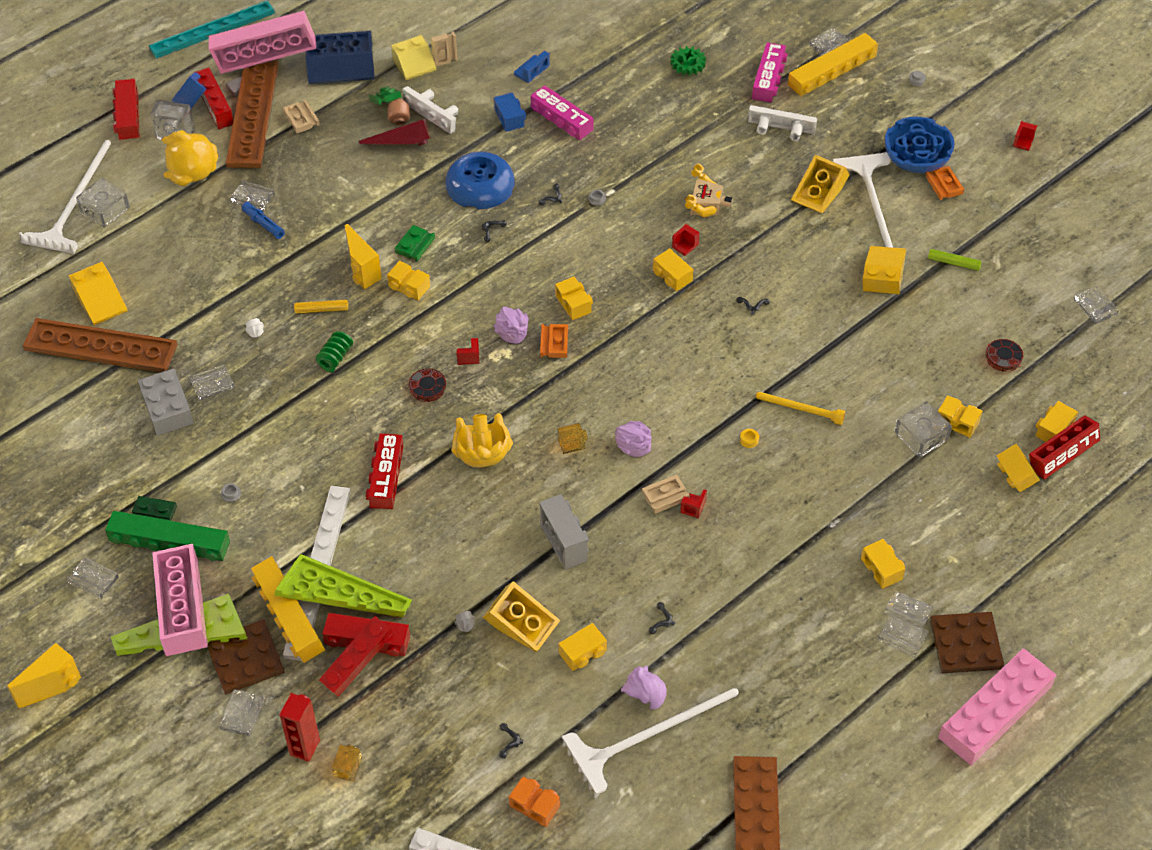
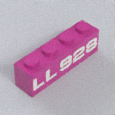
M766 42L753 86V100L772 103L773 97L777 96V85H780L782 77L780 74H783L785 67L783 62L786 63L788 53H785V45Z
M544 85L531 95V108L556 124L557 127L569 133L570 136L580 141L593 131V117Z

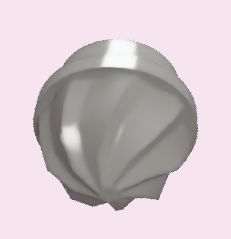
M471 611L462 612L455 616V625L460 631L469 632L474 627L475 617L472 616Z

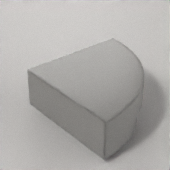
M241 77L226 83L227 89L234 97L239 95Z

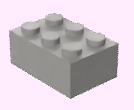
M175 369L138 380L141 394L157 436L194 424Z
M562 494L539 502L540 526L564 569L567 570L587 562V553L589 552L587 542H589L586 531L581 530L578 517L576 515L573 516L569 501H565Z

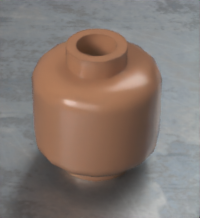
M396 99L388 104L387 112L390 122L395 125H403L409 120L410 111L407 102L402 99Z

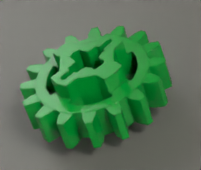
M685 46V49L679 47V51L674 50V54H671L670 66H672V70H676L677 74L681 72L682 76L685 74L691 76L692 73L697 75L698 71L703 72V68L706 66V57L704 52L700 53V49L694 50V46L691 48Z

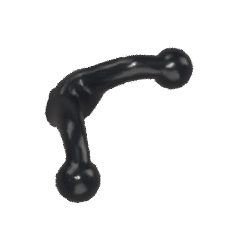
M553 185L557 197L548 196L540 199L539 205H545V201L548 200L554 203L557 201L562 203L561 197L563 195L559 191L560 185Z
M505 220L487 221L482 224V230L486 233L484 241L490 242L491 240L489 233L491 226L500 225L505 227L507 222Z
M737 297L736 299L739 304L745 303L746 310L751 311V315H754L755 311H759L762 304L768 305L770 303V300L765 298L760 300L755 306H751L745 298Z
M658 602L657 608L663 612L666 620L650 627V634H655L657 632L656 628L660 626L669 627L670 624L675 625V622L672 620L673 615L664 608L663 602Z
M501 723L500 730L506 731L513 738V741L507 744L499 753V757L505 759L507 751L514 747L518 748L519 743L523 744L524 740L520 739L518 733L509 729L506 723Z

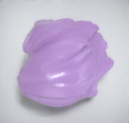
M503 307L496 315L495 332L506 342L521 343L527 335L528 315L526 313L523 314L519 308L515 310Z
M629 421L627 424L620 425L615 431L617 447L629 456H644L651 451V430L640 421Z
M645 665L643 668L638 666L633 669L621 691L630 697L640 699L643 703L649 702L650 709H657L663 704L667 689L665 683L657 675L648 672V667Z

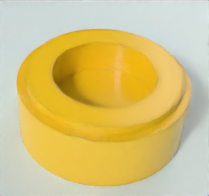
M754 429L743 430L740 434L741 445L746 448L757 446L759 443L758 432Z

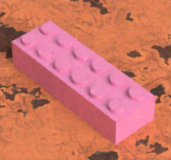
M305 11L209 36V51L221 74L316 49L315 34Z
M193 544L153 552L160 641L165 655L171 656L208 647L199 565Z
M1023 648L942 725L938 738L972 766L1052 687L1056 674Z

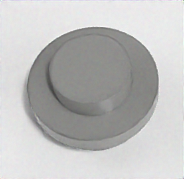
M913 71L909 75V80L912 85L921 86L925 82L926 76L921 71Z
M596 189L590 193L588 199L592 205L600 206L605 203L606 195L602 190Z
M233 483L226 484L221 491L222 499L226 502L237 501L241 496L240 488Z

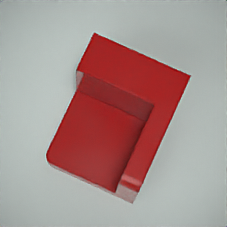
M1021 121L1015 135L1013 147L1030 151L1038 125Z
M685 224L673 234L672 248L686 256L699 245L700 232Z
M471 338V348H457V365L480 364L478 338Z
M703 489L701 496L689 493L690 498L683 496L680 513L699 519L707 499L706 489Z

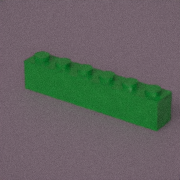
M118 511L112 512L105 529L108 540L115 544L122 543L133 547H145L154 551L193 544L196 556L210 561H223L230 544L227 530Z

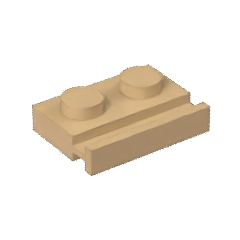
M454 31L449 35L446 33L431 38L432 57L435 66L450 63L451 60H458Z
M306 99L302 103L297 102L283 107L284 114L296 133L311 129L314 125H320L318 118Z
M678 475L642 488V494L649 506L652 507L654 514L681 504L683 496L690 498Z

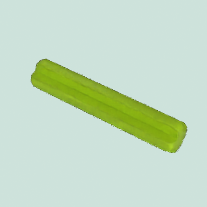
M930 249L928 258L931 260L976 271L980 270L982 264L981 260L936 249Z

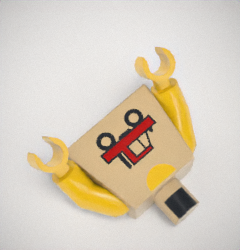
M696 164L691 171V175L699 177V179H696L693 195L690 194L685 198V207L687 209L691 208L690 215H700L703 218L717 216L721 206L731 208L732 197L723 196V186L715 183L705 173H702L704 171L703 166Z

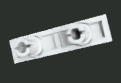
M408 86L403 88L402 100L407 102L411 109L449 134L455 132L456 117L454 116L458 115L457 106L451 105L443 110L430 101L434 99V92L431 89L419 94Z
M750 105L748 122L758 124L757 133L760 135L766 134L768 126L792 130L790 139L799 141L802 132L815 134L817 118Z

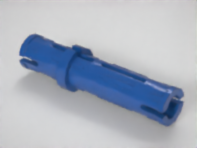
M248 201L242 205L241 210L249 215L253 222L259 223L277 239H281L284 236L285 230L265 216L261 209L255 208Z

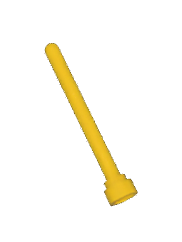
M763 392L756 393V398L759 400L830 418L831 421H834V424H843L846 412L844 410L830 411Z

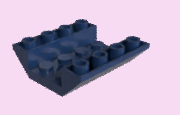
M371 30L315 35L316 49L305 51L308 84L375 79Z

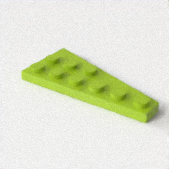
M300 554L275 589L274 596L402 618L412 602V599Z
M229 593L203 603L207 644L213 640L228 642L229 638L239 637L240 640L247 639ZM158 619L110 636L117 656L142 653L145 649L155 648L156 651L164 650L160 641Z

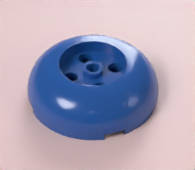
M919 116L906 117L896 121L895 125L888 128L885 135V149L891 161L903 170L912 173L933 172L943 167L951 158L955 145L953 135L946 126L942 127L935 123L936 120Z
M479 151L465 154L454 161L446 174L445 184L448 195L457 204L466 208L467 206L477 207V209H488L502 204L511 196L515 185V178L512 168L503 158L493 153Z

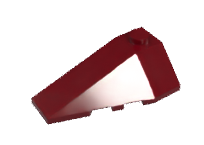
M425 118L359 140L358 142L359 144L418 143V146L428 143L431 135Z

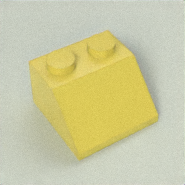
M422 35L391 45L393 61L406 81L436 70L429 46Z

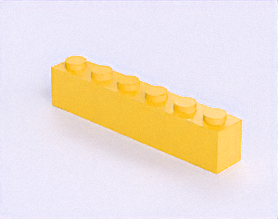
M864 33L790 72L788 86L801 97L817 87L823 86L830 80L836 79L838 76L860 66L864 62L877 56L878 43L868 34Z
M271 556L252 567L251 570L254 576L251 578L257 588L261 586L262 589L259 593L264 601H269L266 606L272 615L276 614L277 617L274 620L279 629L284 628L285 631L282 632V635L287 643H292V646L289 648L294 657H300L303 663L324 652L325 648L298 600L274 596L275 589L284 578L274 558Z

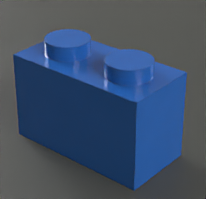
M513 92L494 97V110L505 132L525 127L526 113L524 109L521 110L520 101L518 98H515Z

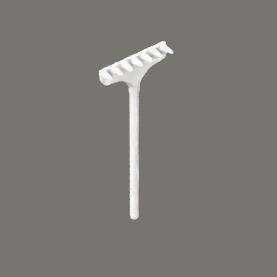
M110 140L104 141L53 228L42 233L26 232L23 235L20 232L21 244L75 254L78 248L77 243L63 237V225L110 147Z
M880 153L833 159V162L846 167L847 171L857 172L863 177L885 247H893L871 177L875 168L890 164L891 159L888 154Z
M736 688L728 690L604 749H595L585 745L575 733L562 736L563 747H568V755L571 756L572 754L573 764H578V772H583L584 781L588 780L589 790H594V798L597 799L599 794L607 789V783L602 770L608 758L736 697L738 690Z

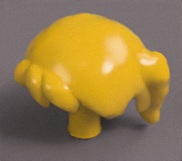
M179 130L162 138L163 144L167 145L165 159L168 171L163 174L164 178L171 180L177 185L186 186L190 182L205 179L211 172L216 170V162L218 160L217 147L204 135L198 133L188 134L184 130Z
M500 413L494 416V422L491 424H487V415L485 414L474 415L472 417L473 425H465L463 418H456V430L452 440L451 451L455 457L461 459L465 464L476 468L493 466L503 460L507 452L510 451L513 441Z

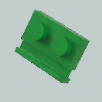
M389 86L380 88V91L376 92L375 96L368 95L370 102L381 105L382 101L387 103L402 98L399 90Z
M412 225L395 247V253L409 259L414 258L418 262L435 239V233L432 232L431 234L428 230Z

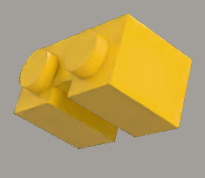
M670 248L653 258V272L655 275L660 276L662 279L665 278V283L676 292L693 281L694 269Z
M398 261L387 274L388 286L391 289L397 290L407 297L418 301L430 288L429 274L418 269L414 271L410 265Z
M575 276L555 284V296L571 320L591 313L592 297L586 294L583 284L578 282Z
M947 395L938 410L935 422L971 438L980 423L983 411L971 405L966 407L962 405V401Z
M1058 401L1054 407L1050 406L1048 408L1045 418L1041 417L1037 422L1036 428L1038 429L1035 436L1047 442L1076 421L1078 411Z
M1017 443L996 455L1000 461L997 465L1002 473L1006 472L1009 477L1006 480L1012 489L1016 487L1019 492H1022L1040 481Z
M884 539L863 547L861 560L868 570L874 573L873 577L882 589L903 580L905 565L902 560L896 557L892 546L887 544Z
M591 623L558 643L559 655L570 669L575 671L578 668L585 667L589 662L588 659L603 656L607 651V640L597 627Z

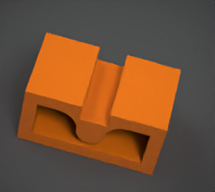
M523 776L509 795V806L547 827L560 808V797L551 789H540V784L536 780L527 779Z

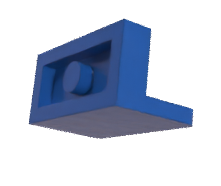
M544 50L538 56L533 55L514 71V75L527 83L531 82L550 66V53Z
M197 72L189 76L171 100L185 113L192 109L206 90L198 82L201 76Z

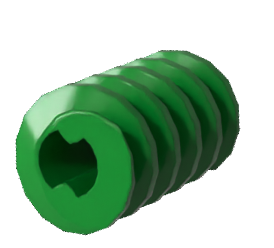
M333 332L316 355L318 365L329 373L334 372L335 367L339 366V362L343 360L350 347L353 346V339L344 332Z

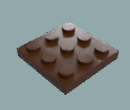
M992 612L932 615L930 617L941 674L1001 670L1004 667Z
M265 619L243 627L247 639L240 640L239 637L229 638L228 642H221L220 640L209 641L207 648L225 695L285 673Z

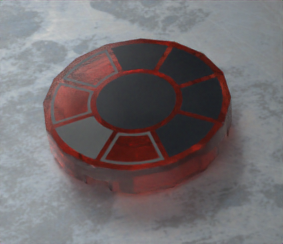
M1008 339L992 341L985 353L988 364L994 369L1003 372L1016 370L1020 367L1024 357L1021 347Z
M425 368L418 370L409 379L411 395L417 400H424V402L435 401L442 397L447 386L444 375L435 369Z

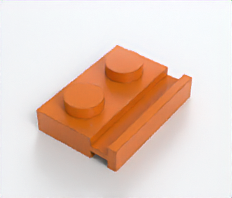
M950 166L941 167L933 172H926L925 177L940 200L964 193L963 186Z
M541 324L540 357L567 358L568 324H550V326Z

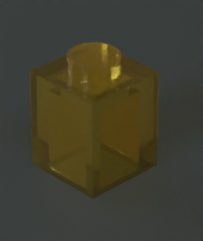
M580 423L557 428L558 442L563 454L585 449V441H588L586 430H582Z
M339 745L332 765L333 776L354 782L362 762L361 750L353 745Z

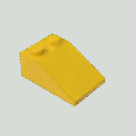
M815 155L791 201L822 214L849 177L847 168Z
M346 224L345 232L350 265L353 272L352 278L357 285H360L365 290L382 280L379 255Z
M870 246L863 273V291L900 294L906 248Z
M103 262L68 275L72 289L93 325L128 311Z
M514 581L503 589L482 617L498 631L535 652H538L560 622L556 616Z
M55 643L10 682L7 687L16 706L20 709L66 692L70 687L78 683L81 676L73 657Z

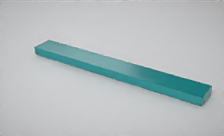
M266 0L148 45L149 50L157 59L205 41L211 35L234 30L273 15L275 10L269 1Z

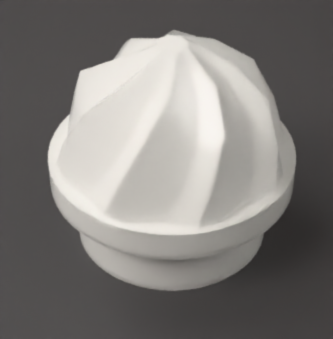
M257 318L252 319L246 323V332L251 337H259L264 332V324Z

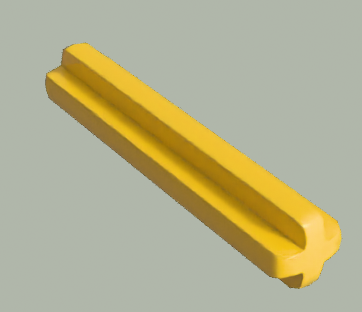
M348 300L294 303L296 314L348 310Z

